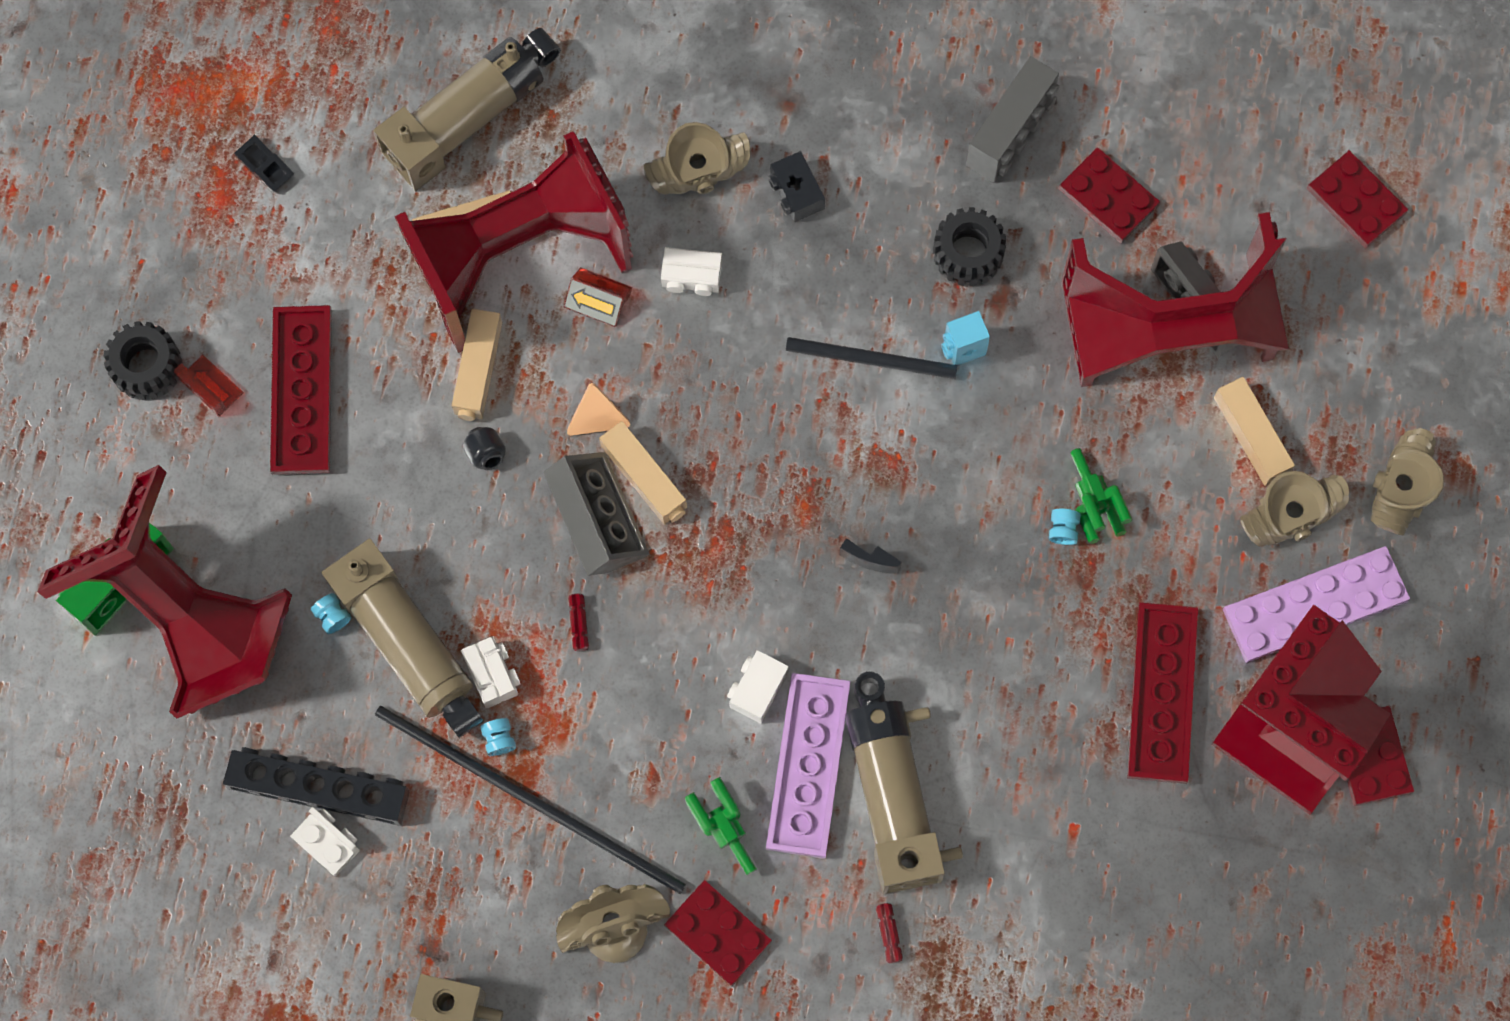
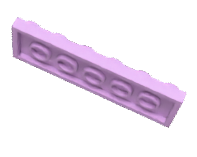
M1387 546L1225 606L1223 612L1243 658L1248 663L1279 651L1313 604L1338 622L1343 620L1348 625L1406 603L1410 600V597Z
M797 673L791 674L766 850L826 858L850 681Z

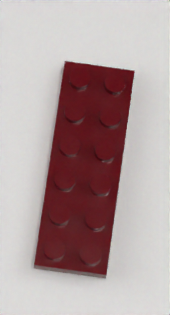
M330 305L273 307L270 472L272 475L330 473L332 308Z
M1143 602L1138 604L1127 779L1188 783L1198 607Z

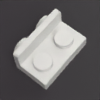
M312 807L309 810L310 815L290 837L336 877L360 851L354 845L358 839L346 828L340 832L332 824L336 820L325 809L322 808L318 812Z

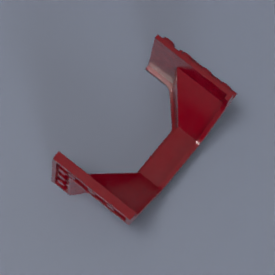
M574 131L563 135L565 143L564 153L533 182L469 213L414 221L409 220L406 212L394 216L400 232L436 299L446 331L458 353L463 351L465 336L459 320L486 264L497 256L547 232L556 230L603 242L608 247L621 274L632 269L630 261L633 258V253L630 249L632 244L629 240L631 236L627 228L629 223L626 219L625 209L586 137L578 140Z
M1270 212L1258 213L1257 215L1259 225L1246 253L1249 270L1232 290L1162 301L1153 300L1092 266L1087 258L1084 238L1072 239L1061 282L1080 386H1092L1094 379L1102 374L1161 353L1224 344H1240L1264 349L1261 355V361L1264 362L1273 360L1277 351L1288 350L1289 346L1273 273L1274 264L1287 238L1277 239V224L1275 221H1271Z
M157 465L136 476L113 538L47 569L37 592L47 599L83 581L106 582L117 589L160 630L178 681L169 712L178 719L187 714H193L198 709L210 704H216L228 696L239 694L242 690L253 685H260L267 679L272 659L276 653L275 649L279 636L282 633L284 620L289 611L292 594L286 588H283L261 599L251 600L205 589L199 586L169 558L150 537L149 519L167 474L160 465Z
M1313 604L1211 745L1304 812L1311 815L1339 776L1345 781L1350 777L1364 755L1371 748L1390 716V713L1365 696L1382 671L1343 620L1338 622Z

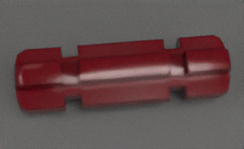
M571 594L568 597L569 608L571 609L569 611L571 634L574 636L572 638V645L574 651H585L589 648L588 636H586L588 634L586 611L583 609L585 607V599L583 594Z
M891 903L880 904L876 907L878 919L881 920L879 927L883 946L887 949L885 950L886 961L888 963H897L902 961L903 955L901 948L898 947L900 941L895 919L892 918L894 916Z

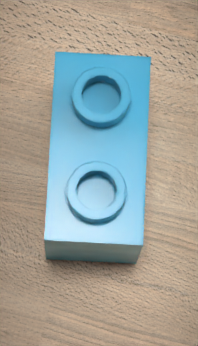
M974 312L946 324L945 334H943L944 343L941 344L945 358L947 360L951 359L954 365H961L987 354L990 335L980 312Z

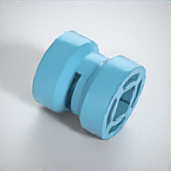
M1071 509L1052 510L1051 521L1053 522V528L1049 530V541L1061 545L1077 544L1078 532L1076 531V526L1080 524L1081 514Z
M335 593L322 597L311 607L314 616L323 621L322 627L327 634H332L342 629L352 618L346 609L340 607V600Z
M508 718L492 720L480 726L482 735L487 739L485 747L488 756L502 755L516 749L514 738L510 737L509 734L511 726Z

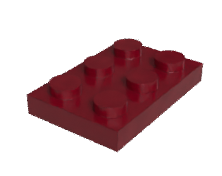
M1098 147L1058 188L1121 244L1160 204V201Z
M1350 150L1307 186V190L1365 249L1409 210Z
M1390 705L1381 707L1390 713V716L1369 751L1347 779L1354 806L1404 796L1414 792Z
M705 880L664 924L674 936L731 987L772 942L765 933Z

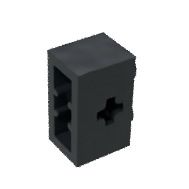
M801 151L770 164V175L767 176L768 181L774 192L779 191L782 197L780 205L786 216L790 214L793 221L797 222L825 209V197Z

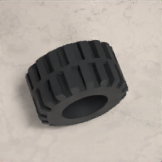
M969 207L968 212H964L963 208L957 209L955 216L951 212L946 216V221L942 220L940 222L934 239L935 265H939V272L942 275L947 273L949 281L952 282L954 279H957L958 285L964 286V282H970V286H976L978 280L983 284L988 281L989 276L993 278L997 274V269H1000L1003 263L1006 249V234H1003L1004 228L1001 223L996 225L997 218L994 215L987 217V211L981 209L980 213L975 212V207ZM962 237H974L984 244L986 251L976 257H966L955 250L953 243Z
M141 321L134 322L133 327H130L129 324L122 326L124 328L122 332L116 330L113 333L115 339L113 341L108 339L106 343L109 350H104L103 357L106 359V362H104L105 369L118 389L133 399L137 395L139 400H146L148 395L151 399H156L159 392H162L163 395L168 393L167 387L169 385L174 387L177 383L175 376L180 377L182 372L179 367L182 365V358L179 355L181 353L169 333H166L159 325L155 327L152 322H146L145 326H143ZM148 349L158 352L156 362L148 370L143 372L129 370L130 361L138 352Z

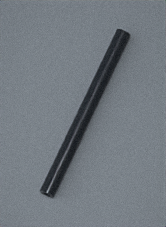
M788 337L786 343V351L956 379L958 365L792 337Z

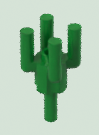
M1081 448L1072 450L1070 454L1082 479L1076 483L1075 487L1083 504L1079 505L1075 511L1081 514L1080 524L1088 543L1095 544L1100 540L1097 532L1106 528L1101 517L1104 513L1107 515L1115 536L1124 535L1126 529L1123 524H1127L1133 519L1119 487L1116 485L1107 487L1102 475L1091 473Z
M718 777L711 781L710 784L722 806L707 814L694 792L687 795L684 799L706 836L712 835L720 849L730 846L746 875H749L756 871L757 868L739 840L746 835L738 820L741 816L740 810L721 777Z

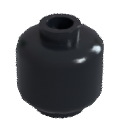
M476 427L472 429L463 443V449L471 464L478 469H495L502 463L506 453L505 445L498 433L490 427Z

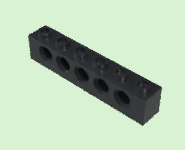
M242 747L241 751H231L223 785L228 790L317 809L323 808L331 812L392 825H402L410 791L406 786H403L404 782L401 780L386 778L385 782L374 780V775L365 772H357V775L354 776L345 774L346 770L330 765L327 770L316 767L317 763L300 759L299 763L288 762V757L275 753H271L270 757L258 755L259 751L247 747ZM257 767H266V774L263 778L253 779V772ZM286 773H295V780L291 785H282V777ZM315 779H324V787L320 791H311L310 786ZM344 785H352L354 788L352 795L347 798H341L339 796L340 789ZM373 791H381L383 793L382 800L377 804L368 803V797Z

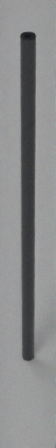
M379 706L377 709L376 717L680 895L685 889L686 884L419 727L383 706Z

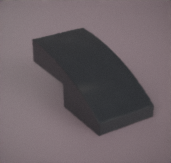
M255 134L234 153V156L273 193L294 175V172L275 153L273 154Z
M846 539L840 547L839 555L858 566L889 574H898L901 570L902 562L879 546L875 548L871 555L849 539Z

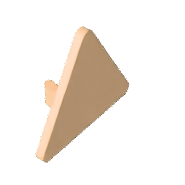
M591 383L588 385L569 424L567 434L573 436L608 431L621 421L629 427L630 421L596 384Z

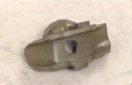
M699 122L685 123L670 135L665 157L662 156L652 160V162L643 164L644 174L650 185L658 193L664 195L669 193L683 194L690 190L696 191L699 194H706L714 190V185L718 181L731 178L747 166L750 159V141L745 132L721 137L716 130L707 124ZM704 157L706 159V164L700 169L693 168L689 163Z
M1422 428L1406 431L1394 447L1384 472L1378 471L1372 486L1377 488L1371 511L1373 513L1371 522L1377 527L1404 536L1406 528H1408L1413 517L1419 518L1423 507L1431 504L1442 492L1444 476L1442 468L1432 458L1436 441L1434 434ZM1406 475L1410 477L1413 483L1412 488L1407 491L1399 489L1396 485L1398 476Z
M1300 471L1283 472L1271 481L1266 489L1265 497L1259 500L1261 505L1248 511V514L1241 516L1240 521L1247 536L1259 547L1275 545L1295 538L1296 542L1312 535L1310 530L1313 527L1327 522L1346 507V504L1349 502V487L1345 479L1338 475L1316 480ZM1289 503H1299L1303 508V514L1298 518L1290 517L1286 512V507Z
M647 884L641 886L626 885L617 890L609 885H601L593 890L589 899L581 900L568 910L562 912L556 927L557 944L562 953L585 947L586 945L590 952L602 961L611 963L625 962L642 949L647 936V925L670 917V908L663 895L653 886ZM610 913H616L620 916L603 923L604 917Z

